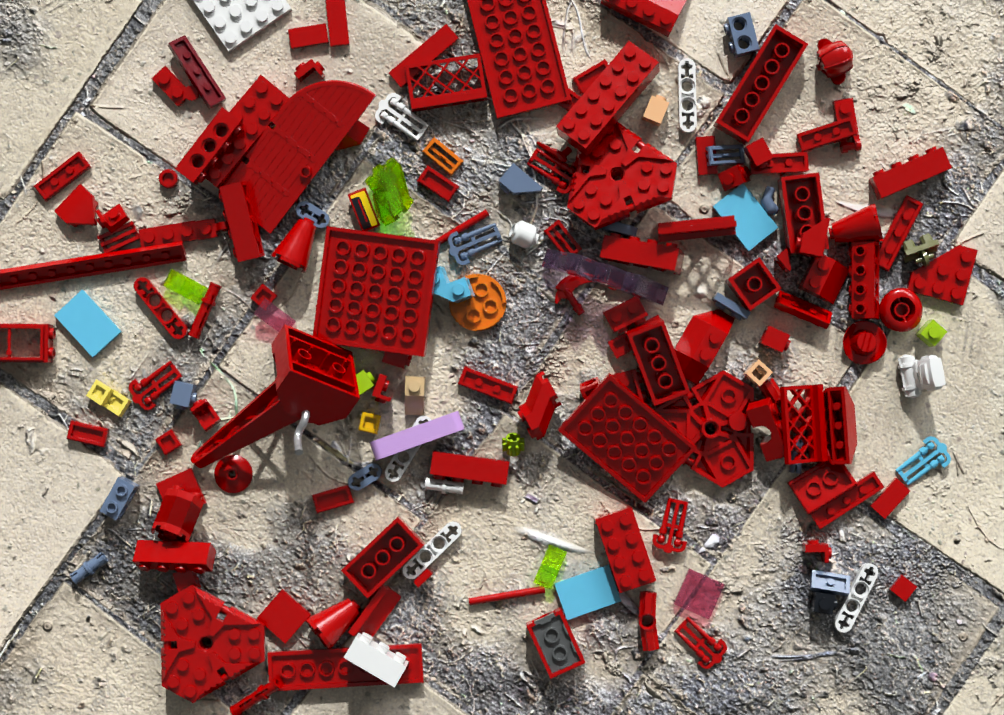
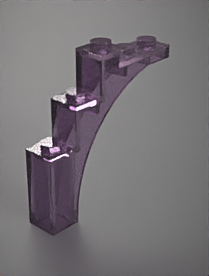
M548 248L541 266L546 269L583 278L662 306L669 287L647 277L626 272L613 265L600 263L583 255Z

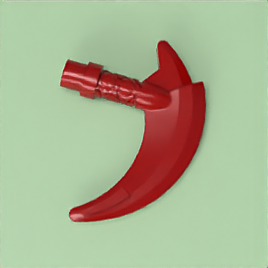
M580 272L571 274L562 279L555 287L557 289L555 304H558L561 299H568L574 312L580 316L585 311L572 292L582 284L599 283L605 285V281L590 273Z

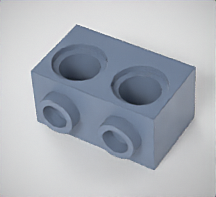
M750 12L728 17L725 21L726 24H724V31L730 38L728 43L730 53H733L735 58L757 53L759 45ZM740 23L743 29L736 30L733 24ZM745 41L748 47L742 49L739 47L738 42Z
M124 476L118 477L100 512L114 520L121 519L140 485Z

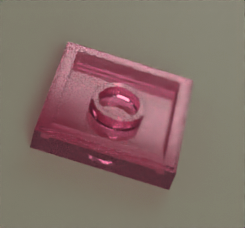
M689 568L674 604L710 619L725 584Z

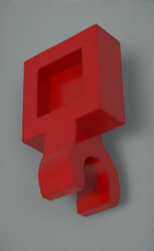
M215 218L195 221L197 236L200 241L218 238V232L230 229L227 221L216 223Z

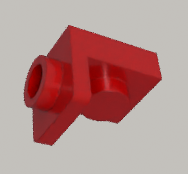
M120 204L105 214L99 209L95 211L99 217L96 219L103 229L106 227L111 233L130 220Z

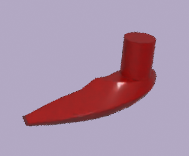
M536 142L537 145L561 162H567L566 157L572 152L569 146L560 151L541 142Z

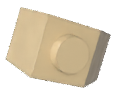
M405 376V415L424 416L426 377Z

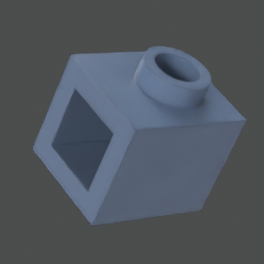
M174 381L170 403L175 404L174 408L186 410V407H192V404L197 400V393H195L197 385Z

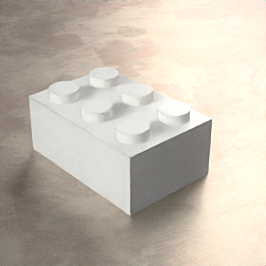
M358 632L344 658L395 688L409 662L406 660L407 657L400 652L393 653L389 650L390 647L382 642L379 644L374 642L371 635L365 632L362 634Z

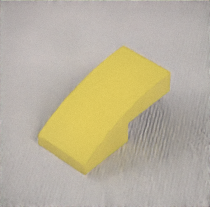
M97 379L86 395L119 417L123 416L132 402Z

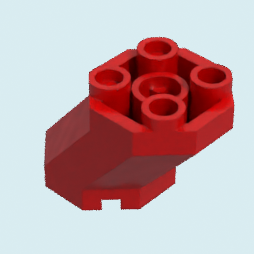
M543 371L536 374L526 402L519 406L520 410L517 412L522 422L527 421L529 425L527 431L531 438L536 437L537 440L545 436L555 408L562 405L560 401L556 403L555 399L558 396L548 378H542L545 375Z
M178 485L167 488L151 528V533L154 534L156 531L159 533L157 537L164 541L189 542L204 504L201 500L202 496L196 492H186Z

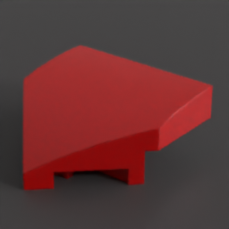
M80 183L54 212L66 224L73 227H78L79 225L95 226L97 225L95 211L98 202Z

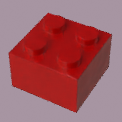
M760 257L725 281L742 306L748 311H751L782 289Z

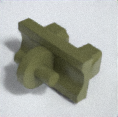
M929 233L919 238L921 243L919 246H915L911 239L904 241L902 247L905 263L914 260L916 264L922 263L924 267L930 265L929 260L935 258L933 253L938 251L937 246H939V242L937 239L933 240Z

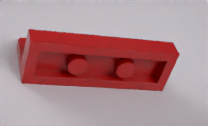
M383 584L348 633L352 636H357L358 632L361 634L365 632L373 637L401 599V596Z

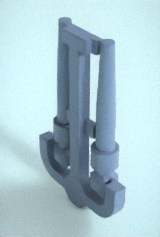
M496 223L461 234L460 237L457 231L450 234L448 237L450 255L454 256L458 264L466 265L470 263L467 258L468 256L472 257L476 253L502 242L503 240ZM491 228L494 229L495 232L475 240L474 236ZM497 236L498 240L478 247L477 243ZM469 238H471L472 240L471 242L459 247L453 245V242L455 244H460L461 241L465 242L469 240ZM474 245L475 249L471 248L466 253H460V258L464 260L461 261L458 257L459 251Z

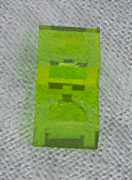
M173 269L170 270L163 283L164 287L198 305L208 290L204 285Z
M549 544L533 583L551 590L567 552Z

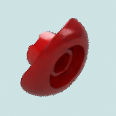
M893 289L882 298L879 304V317L882 323L891 330L898 332L910 331L921 321L923 313L922 303L919 297L910 289Z
M869 321L853 323L848 327L843 337V348L846 356L857 364H870L879 360L887 347V339L883 330Z

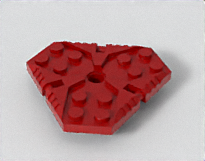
M619 122L611 128L588 157L577 150L574 165L576 172L572 176L567 209L594 230L630 217L629 213L636 210L637 213H640L673 199L677 163L665 154H662L655 147H652L649 143H643L642 138L632 133ZM637 148L640 149L638 153L634 152ZM583 170H589V173H583ZM617 176L623 177L621 180H614ZM632 199L633 203L626 206L625 202Z
M724 370L690 388V393L669 400L653 409L697 446V449L694 451L697 454L695 460L688 457L683 465L687 464L691 470L722 488L754 470V433H751V422L746 413L748 404L754 402V388ZM695 397L698 403L692 406L689 400ZM734 412H743L748 418V425L743 430V433H737L728 424V418ZM709 423L715 426V431L712 434H707L705 431V427Z
M194 584L160 603L161 641H163V647L161 648L162 687L192 703L227 683V680H233L265 661V624L233 606L231 608L225 606L223 600ZM219 612L226 615L224 620L218 617ZM203 638H210L212 646H206L203 643ZM171 641H177V647H171ZM222 667H224L226 673L221 674V672L219 671V669Z

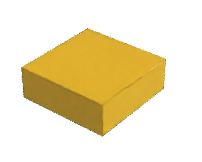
M362 412L359 431L378 434L381 415Z

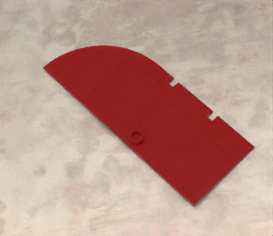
M340 80L321 81L302 88L293 94L273 117L271 122L276 125L274 129L267 125L246 153L245 157L249 159V162L246 164L241 160L222 186L247 181L256 221L271 234L377 95L358 84Z

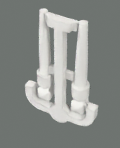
M396 93L389 94L385 100L379 102V108L375 113L377 122L383 125L385 120H387V123L394 125L418 141L429 125L407 109L403 103L398 102L402 99L401 96ZM390 101L391 105L396 106L399 111H403L402 115L389 107L388 102ZM382 110H388L399 119L396 121L394 117L388 116V113L382 112ZM405 116H410L411 118L422 124L423 128L420 129L412 122L407 120ZM403 121L411 128L416 130L418 132V135L415 136L412 132H410L400 123Z

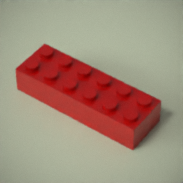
M775 24L713 126L746 146L808 46V43Z
M628 41L557 124L558 136L588 157L660 72L659 62Z
M262 75L257 78L230 111L232 115L243 123V130L238 137L234 136L230 141L231 146L225 153L222 152L218 157L219 162L214 168L210 167L207 171L206 179L218 189L224 184L240 161L247 159L245 157L246 153L267 125L273 128L275 124L271 120L289 99L288 96ZM221 128L218 135L220 137L225 136L227 128ZM215 143L208 144L207 152L214 151ZM202 158L195 161V167L199 168L203 165L204 161Z

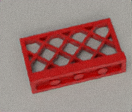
M480 53L405 65L412 112L487 101ZM477 59L478 67L474 72L465 66L469 60ZM453 62L461 66L455 75L446 69ZM434 65L442 69L436 78L427 72ZM418 68L423 73L416 81L410 77L409 69ZM463 68L472 74L466 83L457 77ZM444 71L453 77L447 86L438 80ZM425 74L434 80L428 89L419 83ZM475 76L481 81L482 88L473 89L468 83ZM455 79L464 85L458 92H454L449 88ZM436 82L445 88L439 95H435L430 91ZM417 85L426 91L420 98H414L413 90Z
M734 215L657 223L659 242L736 235L735 228L737 227Z
M823 384L780 387L785 465L828 461ZM787 390H790L794 395L791 401L787 399ZM803 390L805 391V400L800 396ZM797 400L802 404L799 410L793 406ZM805 409L806 419L801 415ZM790 410L795 414L792 421L788 415ZM798 419L803 423L800 429L795 426ZM806 428H807V439H806V437L803 435V432L805 431ZM791 430L796 433L793 440L790 438ZM799 439L804 442L801 449L796 445ZM807 447H808L809 458H807V456L804 454V452L806 451ZM794 449L798 454L794 460H791V451Z

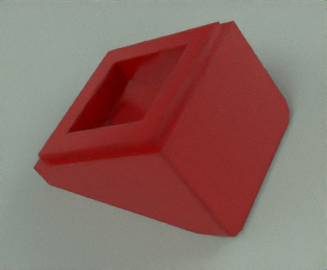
M786 248L774 260L787 273L791 270L788 248Z

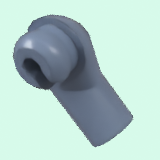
M766 186L761 204L768 214L775 215L779 211V207L772 199L775 189Z

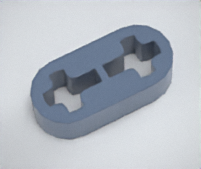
M302 201L297 205L296 213L302 219L304 217L311 219L319 229L329 226L330 217L323 210L307 201ZM308 205V210L312 212V215L307 213L301 215L302 211L300 208ZM315 214L319 217L324 215L326 223L318 225L319 221L314 218Z
M619 222L600 228L627 237H636L638 230L637 227Z
M376 463L365 466L349 477V487L355 491L363 489L381 477L382 468ZM371 466L372 468H378L376 477L371 475L367 478L365 474L370 472ZM363 476L365 478L360 482V487L352 485L354 477L358 479Z

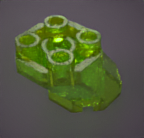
M394 157L389 158L383 165H376L372 169L373 174L364 181L371 190L377 218L385 226L400 218L398 214L401 212L406 213L414 202L409 196L402 166Z

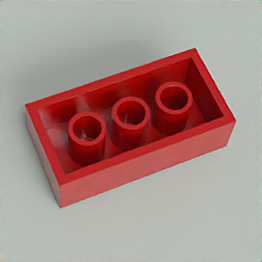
M819 172L785 176L777 180L785 244L789 255H796L797 249H795L796 238L825 219ZM828 236L826 237L824 251L829 249Z
M659 318L625 331L648 396L654 406L690 393L664 320Z
M629 506L594 518L619 593L655 582L656 578L632 507Z
M398 516L341 571L368 599L418 552L425 543Z

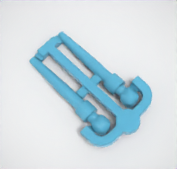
M933 436L925 438L923 442L926 446L921 447L916 454L899 466L896 471L905 483L910 485L932 468H936L939 463L945 468L951 461V457L946 451V444L940 443ZM933 440L937 445L936 450L929 454L927 457L923 458L922 455L924 456L926 453H928L929 449L931 450L935 447L933 442H929ZM938 453H943L946 456V461L943 455L937 456L936 460L933 459L931 462H929V465L927 464V462ZM916 459L920 460L919 463H917L915 466L909 469L906 473H903L901 471L906 466L914 462ZM922 465L925 466L924 469L908 480L907 477Z

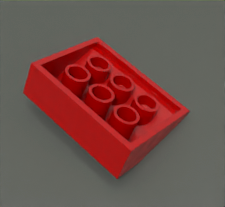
M601 0L600 4L669 37L687 0Z

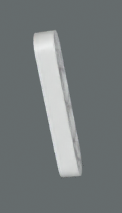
M685 58L680 61L677 68L679 129L683 133L688 134L693 132L697 126L696 67L693 60ZM688 63V66L691 67L688 71V77L681 78V76H685V69L681 67ZM686 81L690 82L692 84V90L688 92L684 91L682 89V83ZM686 100L690 101L693 105L689 111L684 110L682 107V103ZM693 113V116H689V123H693V125L686 129V126H683V123L686 122V116H682V114L688 115Z
M421 416L412 427L419 425L420 420L424 421L427 419L431 421L432 419L428 416ZM421 445L405 450L409 454L407 462H401L398 458L399 453L395 454L385 470L386 479L391 482L398 481L403 476ZM396 461L404 466L402 470L399 467L397 470L398 477L394 476L391 478L389 470L395 469L396 464H393V462Z
M454 521L447 523L404 565L402 570L404 576L408 579H415L460 536L462 531L460 524ZM456 525L458 527L456 530L457 534H451L448 537L451 541L448 542L441 533L444 532L446 535L450 530L448 527ZM441 538L444 540L445 545L442 549L435 548V539ZM424 551L429 552L431 555V559L428 562H423L420 559V554ZM415 558L419 564L424 566L422 569L418 566L415 569V575L412 573L407 574V566L413 567L416 564L413 561Z
M865 563L860 567L850 587V594L848 597H845L834 618V627L838 631L845 633L852 628L878 576V569L875 565ZM872 567L873 575H868L866 580L870 581L869 584L859 580L860 577L865 579L867 573L864 570ZM858 584L865 586L863 594L855 592V587ZM849 601H854L857 605L856 609L852 612L848 611L846 607ZM843 611L849 615H852L851 618L847 616L845 620L847 626H843L842 628H840L841 625L838 622L839 620L843 621L846 616L842 614Z

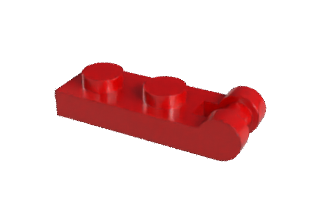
M853 98L833 101L835 120L839 121L853 116L858 133L857 136L852 137L853 142L847 143L846 139L839 141L841 153H848L849 150L861 151L862 145L859 138Z

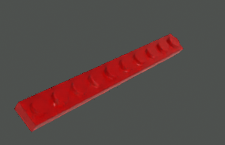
M183 241L0 269V290L183 262L187 260Z

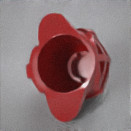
M820 39L817 44V70L825 74L827 78H830L835 85H840L845 81L846 73L853 68V51L843 41L831 42L828 39Z

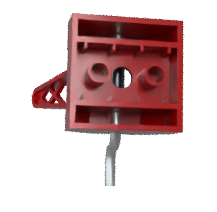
M284 324L271 344L277 371L275 381L193 453L191 462L198 468H203L298 420L300 422L294 432V448L296 455H302L301 439L308 423L320 426L345 419L360 399L352 352Z

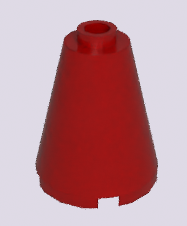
M875 204L866 206L832 223V228H828L830 238L835 239V242L883 241Z
M306 217L303 220L299 219L272 252L271 257L277 256L279 257L278 262L295 270L302 268L301 272L306 273L317 228L314 225L315 222Z
M347 598L308 617L306 622L314 634L319 637L322 644L330 650L360 614L358 611L360 606L354 599L350 600Z

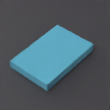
M744 184L739 185L712 207L720 217L734 215L737 224L735 236L747 251H750L779 228Z
M83 289L54 315L93 358L122 333L117 325Z
M608 564L554 583L567 620L621 602Z

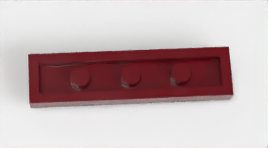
M184 35L169 42V49L208 109L224 102L226 97L187 37Z

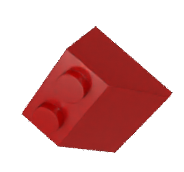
M824 254L821 258L813 257L798 289L833 305L849 270L838 261Z

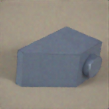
M514 163L499 179V188L507 195L509 192L512 195L540 193L543 189Z

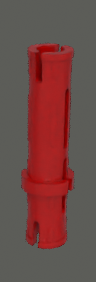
M210 282L205 296L201 299V306L188 335L197 339L200 338L212 307L216 305L215 300L222 286Z
M274 678L269 683L260 685L256 691L230 706L231 714L240 715L260 701L267 700L271 694L282 688L281 681L278 678Z

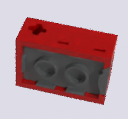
M561 607L526 622L527 629L550 679L586 663Z

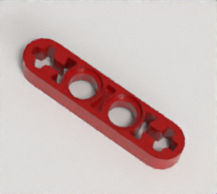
M144 277L136 279L134 282L135 291L169 334L175 339L185 338L188 334V327L155 285ZM140 282H143V283H146V282H147L146 288H147L149 291H152V289H153L154 292H151L150 294L147 295V292H146L145 290H143V289L140 290V289H139V288L141 287V285H140L139 283H140ZM157 295L160 298V304L152 306L150 299L152 296ZM166 310L172 313V318L169 321H164L162 318V313ZM177 319L178 322H175V324H176L178 327H183V329H182V333H183V334H182V335H180V334H176V335H175V332H176L175 327H174L173 325H171L170 328H169L168 325H169V324H172V323Z

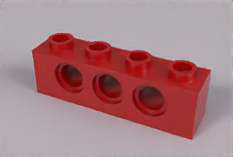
M222 107L175 169L195 185L202 183L206 179L207 171L210 167L214 168L219 162L218 157L222 152L225 153L231 146L230 141L233 137L240 135L243 130V123ZM227 128V134L220 137L218 135L219 130ZM215 143L214 151L207 152V145ZM202 158L204 161L203 165L199 168L195 167V161Z

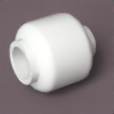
M519 221L512 225L509 237L513 244L527 249L532 244L535 245L537 243L539 234H536L537 228L534 225Z

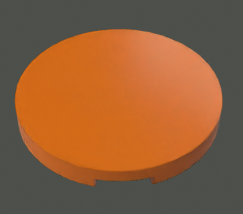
M483 274L465 276L469 278L475 297L459 303L449 300L450 312L455 321L468 330L484 331L490 329L504 315L506 309L505 292L501 285L490 276Z

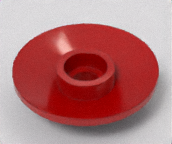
M229 455L218 462L215 467L214 477L217 485L223 491L238 493L250 485L253 471L250 463L245 458L239 455ZM230 471H234L236 473V476L234 478H231L229 476Z

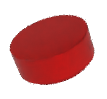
M165 169L159 175V183L164 188L172 189L179 182L177 173L171 169Z
M734 412L729 416L728 424L731 429L741 431L747 427L748 418L743 412Z

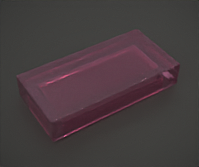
M266 298L254 311L257 317L278 332H280L284 324L292 327L296 322Z

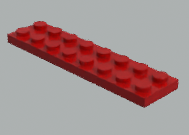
M422 643L388 645L390 651L395 654L396 652L402 653L407 657L406 660L409 661L397 684L424 683ZM349 647L331 648L330 650L325 648L267 653L269 682L274 678H278L282 683V688L277 691L389 685L345 659L344 656Z

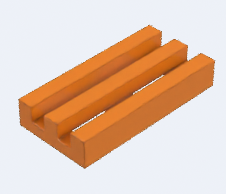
M435 137L422 151L423 154L451 177L464 162ZM435 143L457 161L456 165L432 145ZM431 149L441 159L448 163L452 167V169L450 170L449 168H447L437 158L430 154L428 150Z

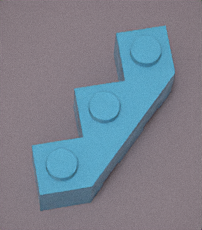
M437 267L434 287L435 294L455 303L475 297L469 278L463 277L450 282L445 267Z

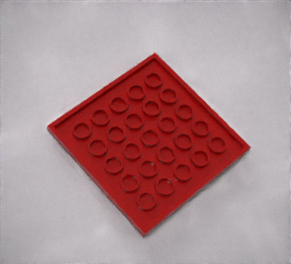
M327 226L313 336L332 344L425 357L440 241Z

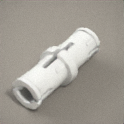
M426 477L425 490L441 491L442 494L449 492L463 495L464 482Z

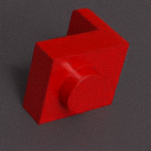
M312 59L307 63L303 62L295 69L296 72H294L300 82L305 80L314 71L322 79L325 77L323 66L319 61L315 63Z
M744 164L735 165L717 174L724 191L751 181L750 171Z
M206 398L196 401L192 405L193 407L190 408V411L206 432L222 421Z
M817 539L807 540V543H802L803 552H821L822 562L829 563V559L832 558L831 547H828L827 543H819Z

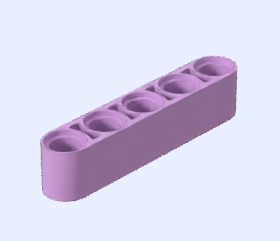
M459 411L369 443L377 461L456 433L465 428Z

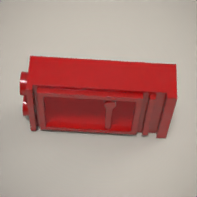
M0 324V328H8L7 357H0V362L53 363L56 354L53 347L56 330L53 328V325ZM11 328L40 329V357H11Z

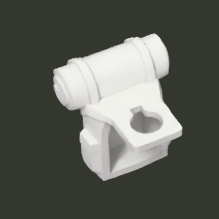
M903 355L898 358V369H900L903 384L902 391H904L905 397L913 399L921 395V390L923 389L934 391L941 389L946 384L941 358H938L936 355L923 356L920 360H915V357L912 355Z

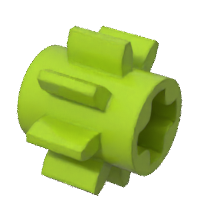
M509 433L506 438H502V451H506L507 455L512 457L518 456L521 451H525V438H520L518 433Z

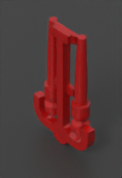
M536 148L526 165L551 180V183L559 185L556 189L557 192L567 194L571 188L572 177L558 170V167L573 175L576 171L574 167L575 162L573 161L571 167H569L567 163L561 162ZM538 153L553 162L555 166L553 167L536 155ZM533 160L550 169V174L531 164ZM554 173L568 180L569 186L567 187V189H565L567 183L564 181H560V178L556 176L554 177Z
M169 361L147 378H143L140 381L141 383L138 384V380L134 379L129 384V391L133 395L132 400L134 403H139L143 409L151 410L157 406L152 400L159 398V395L170 388L174 381H178L183 376L176 366ZM170 366L172 368L171 371L155 382L154 378ZM174 373L177 375V377L161 388L158 386ZM149 382L152 383V385L145 391H143L141 394H137L135 392L140 391L143 386L146 387L149 384ZM154 388H156L157 391L151 393L150 397H146L143 403V397L150 391H152Z
M668 498L662 525L659 529L660 535L653 534L652 538L653 545L663 549L665 553H671L672 551L682 552L686 548L687 542L681 541V538H683L684 534L683 528L688 502ZM671 502H673L676 504L674 508L672 522L670 524L667 522L669 518ZM682 504L684 506L679 525H675L679 505ZM666 527H670L667 543L664 545L658 544L657 541L659 543L665 541ZM674 528L678 529V531H676L675 534L676 540H674V546H681V548H674L671 544Z
M689 617L674 631L695 652L698 658H702V660L698 661L702 668L709 669L715 663L722 661V655L727 650L726 643L721 638L716 643L713 637H710ZM688 622L703 636L701 640L686 626ZM682 628L698 642L696 645L680 632ZM707 640V643L710 646H713L715 651L720 652L714 653L708 646L704 644V641ZM700 646H702L712 656L711 661L707 655H704V652L701 649H698Z

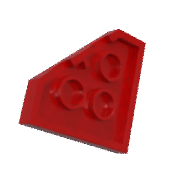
M961 245L952 248L931 260L929 266H921L912 271L907 289L916 294L962 306L978 250Z

